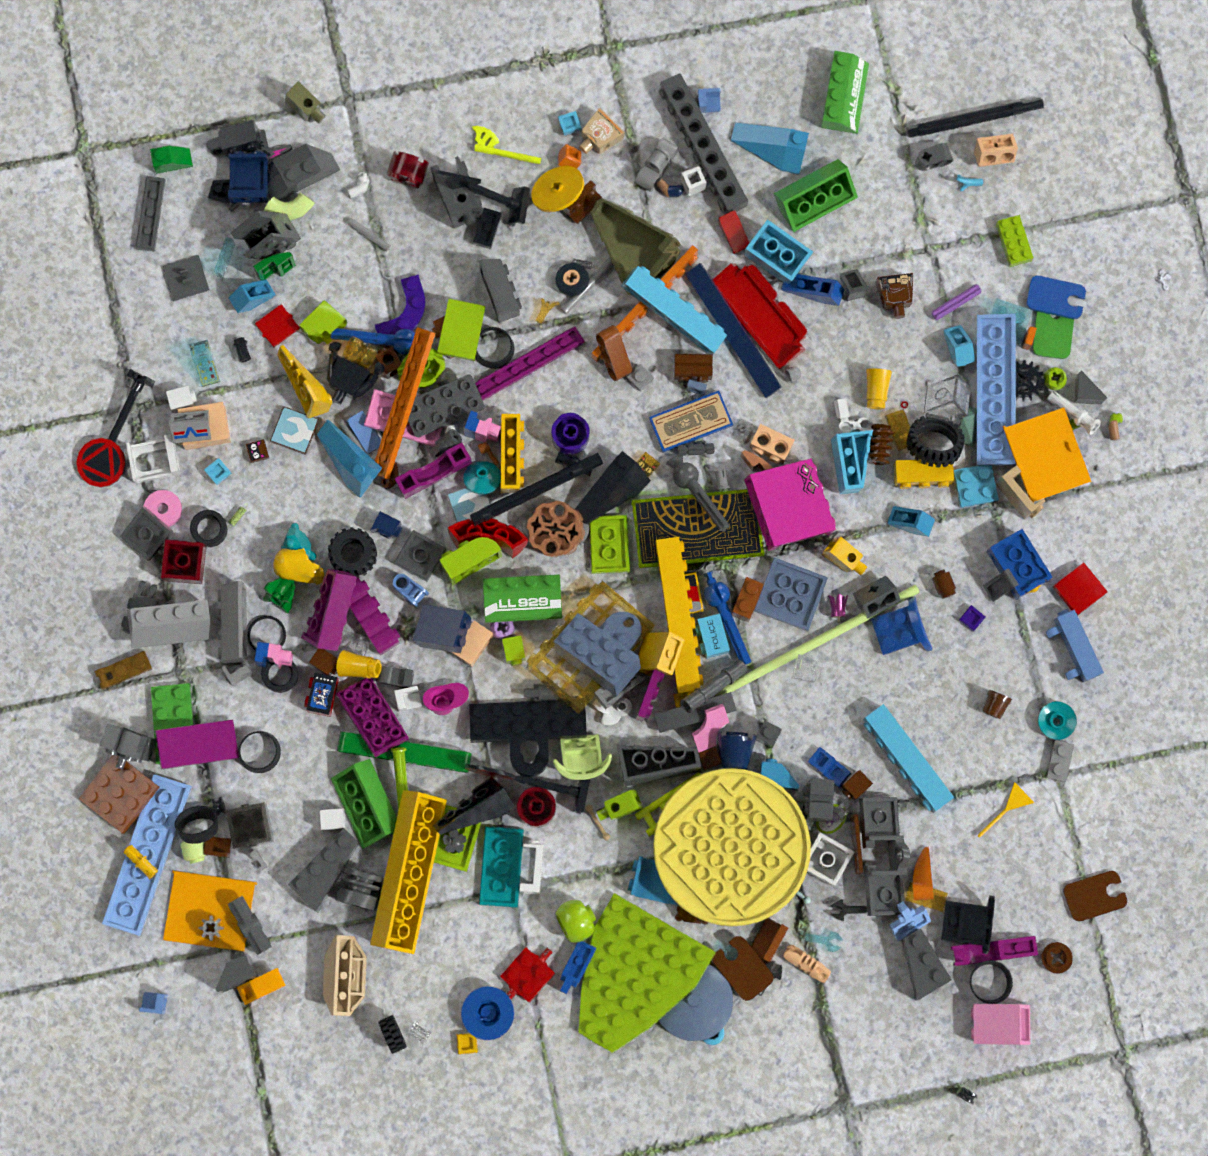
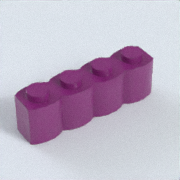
M356 578V587L352 593L350 609L381 656L400 644L398 640L400 635L395 628L391 629L388 625L390 619L386 613L379 611L378 606L380 604L375 596L371 597L367 592L370 588L365 580L360 581L359 578Z

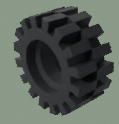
M393 1015L378 1021L383 1037L392 1054L407 1048L401 1030Z

